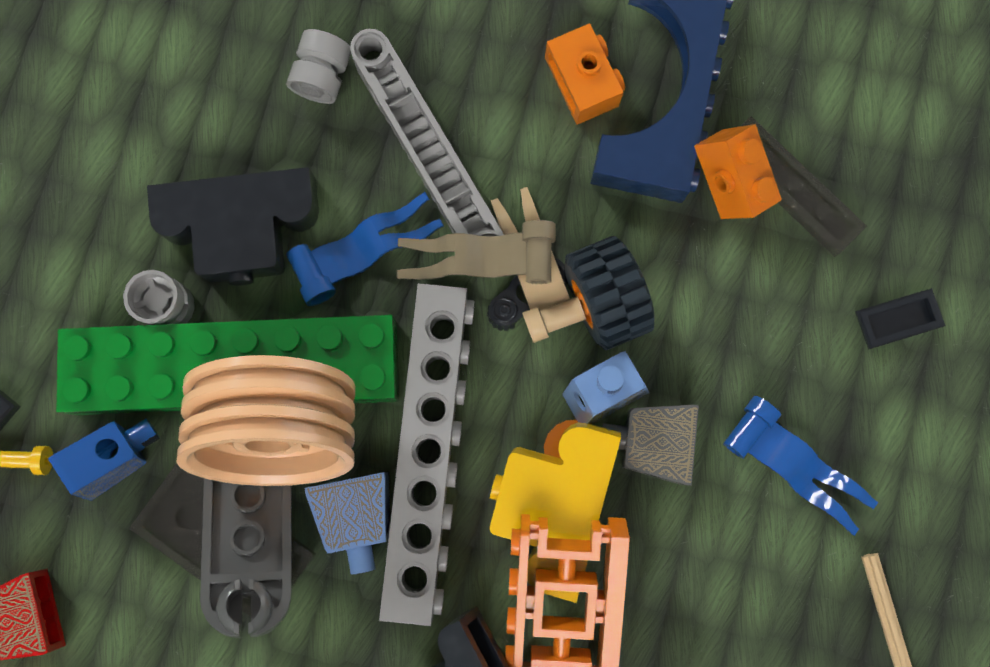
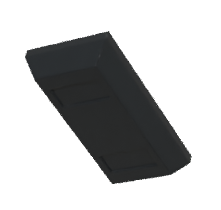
M932 288L855 311L868 350L946 326Z

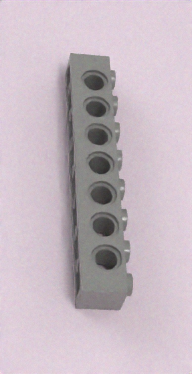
M419 283L417 286L379 621L431 626L434 615L442 614L444 589H437L438 572H446L449 547L441 546L443 529H451L453 504H446L447 487L455 488L457 463L450 462L452 446L460 445L462 422L455 421L456 405H464L466 381L459 380L460 365H468L470 340H463L465 324L472 325L475 304L474 300H468L467 288ZM447 320L455 327L453 334L443 340L435 338L432 335L433 326L438 321ZM435 360H444L450 365V372L443 380L436 381L428 377V367ZM434 399L442 401L446 408L443 418L436 422L427 421L423 415L425 404ZM427 440H435L441 447L439 459L431 464L424 463L418 453L420 445ZM421 481H428L436 488V498L430 505H422L414 497V489ZM421 523L429 527L432 533L429 545L419 547L411 542L409 532L414 524ZM413 566L423 569L427 575V584L419 589L411 588L405 581L406 569Z

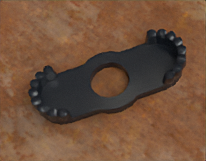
M555 258L566 287L568 281L565 273V264ZM518 275L510 282L507 289L490 302L487 308L489 323L499 331H508L509 328L513 330L516 322L524 317L523 312L530 310L528 303L520 301L516 295L517 288L520 285Z

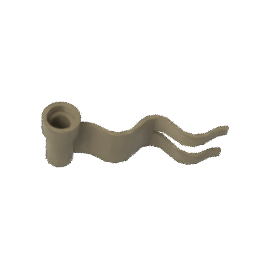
M546 220L527 221L522 225V233L493 237L452 233L436 239L398 238V247L429 253L455 252V256L448 257L438 264L428 267L397 270V279L432 280L448 275L495 278L526 274L527 283H551V243L556 241V223Z

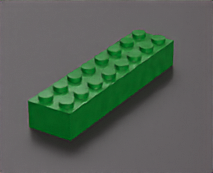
M393 315L58 329L56 412L71 415L181 411V403L184 397L183 380L190 370L218 359L254 355L301 358L337 368L346 373L355 383L354 404L399 402L397 322Z

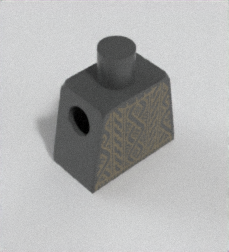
M699 405L630 408L627 413L626 426L602 424L603 428L621 432L618 450L624 451L622 468L679 485L692 486Z

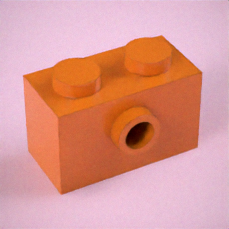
M590 23L549 40L546 44V62L577 125L619 107L623 91H625V84L621 73L617 68L612 69L607 59L609 54L604 38L600 34L596 36Z
M756 124L722 129L694 145L721 219L754 218L782 200Z

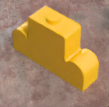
M578 422L572 424L565 429L559 441L558 452L561 458L521 447L514 448L508 457L504 475L496 474L490 499L497 501L490 524V532L493 535L511 540L512 528L520 529L521 514H530V521H539V517L548 518L547 538L590 540L591 520H599L621 440V432L589 423ZM530 539L529 545L534 546L528 559L527 581L531 586H535L536 569L558 570L559 559L537 558V540ZM576 560V571H585L588 560ZM544 590V594L577 603L579 592Z

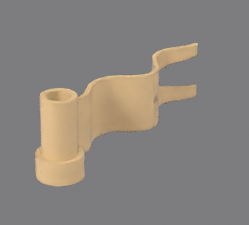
M528 187L520 189L525 222L540 220ZM499 199L491 200L503 234L518 233ZM552 250L551 283L530 284L526 282V274L518 275L530 310L523 312V316L534 343L549 338L548 333L586 320L578 296L572 299L569 298Z

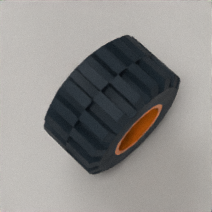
M610 236L565 256V273L573 298L578 296L586 320H583L594 341L600 347L607 351L654 330V307L645 279L629 249L616 236Z

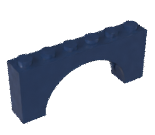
M629 0L628 5L638 7L652 14L672 35L682 64L681 90L678 101L661 120L649 128L628 135L611 136L602 134L590 184L683 203L689 192L696 191L700 178V169L694 168L697 157L694 145L707 139L708 132L703 131L702 126L704 117H710L714 105L715 94L709 93L711 81H717L722 65V58L716 57L718 45H724L728 33L729 22L723 21L725 9L730 10L734 0Z

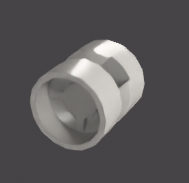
M315 29L304 30L296 52L300 60L293 62L286 85L292 92L303 98L318 103L332 104L337 99L342 80L337 75L344 73L351 55L350 46L341 38L328 32Z
M146 270L134 275L126 284L123 293L124 306L129 315L147 325L188 323L195 309L194 297L190 290L169 275L157 270Z

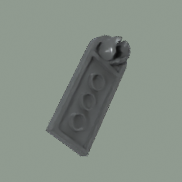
M204 478L200 590L202 612L208 623L219 633L232 638H242L243 598L251 597V622L248 623V634L251 638L265 635L274 630L284 620L291 605L292 485H241Z

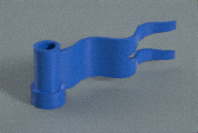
M426 192L401 209L368 217L352 233L338 241L322 245L312 251L307 244H301L290 249L286 256L302 286L300 293L307 306H315L329 300L336 293L333 286L334 283L364 272L382 255L396 248H402L398 247V238L426 239L442 228L444 225L441 219H438L411 232L379 235V232L384 229L399 225L409 219L429 200Z
M753 396L744 408L746 414L724 441L723 445L740 458H744L747 453L751 454L786 480L798 495L831 515L848 532L855 536L859 528L854 524L848 513L832 497L818 488L812 482V479L814 478L853 496L871 509H874L878 502L855 481L825 464L807 443L776 423L781 413L772 404L761 397Z

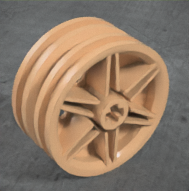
M254 355L230 357L207 362L193 368L185 375L183 380L184 397L181 403V415L184 421L179 427L178 440L181 445L177 449L176 461L178 466L184 471L198 477L225 483L254 486H287L330 480L346 474L353 468L354 451L351 448L355 442V432L351 424L355 419V405L353 403L355 399V383L341 370L320 362L301 358Z

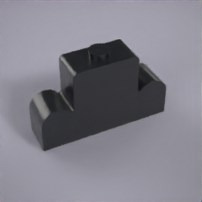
M309 167L147 185L151 226L158 234L175 245L184 246L192 243L195 273L210 283L229 281L230 285L242 286L254 283V278L283 274L285 265L281 227L285 225L286 228L294 232H303L315 225L319 215L316 178Z

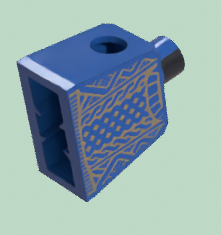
M147 418L128 430L116 422H111L52 455L48 460L71 495L92 501L145 465L147 461L140 451L159 440L160 437ZM118 447L117 454L111 458L113 450Z

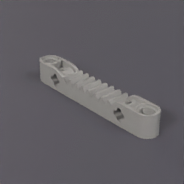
M365 29L358 32L353 37L350 46L358 74L378 108L385 116L386 121L390 124L395 136L399 139L402 148L406 151L416 172L421 177L426 189L430 192L433 201L436 202L451 232L491 237L504 235L388 38L376 29ZM378 51L381 53L377 59H364L368 52Z

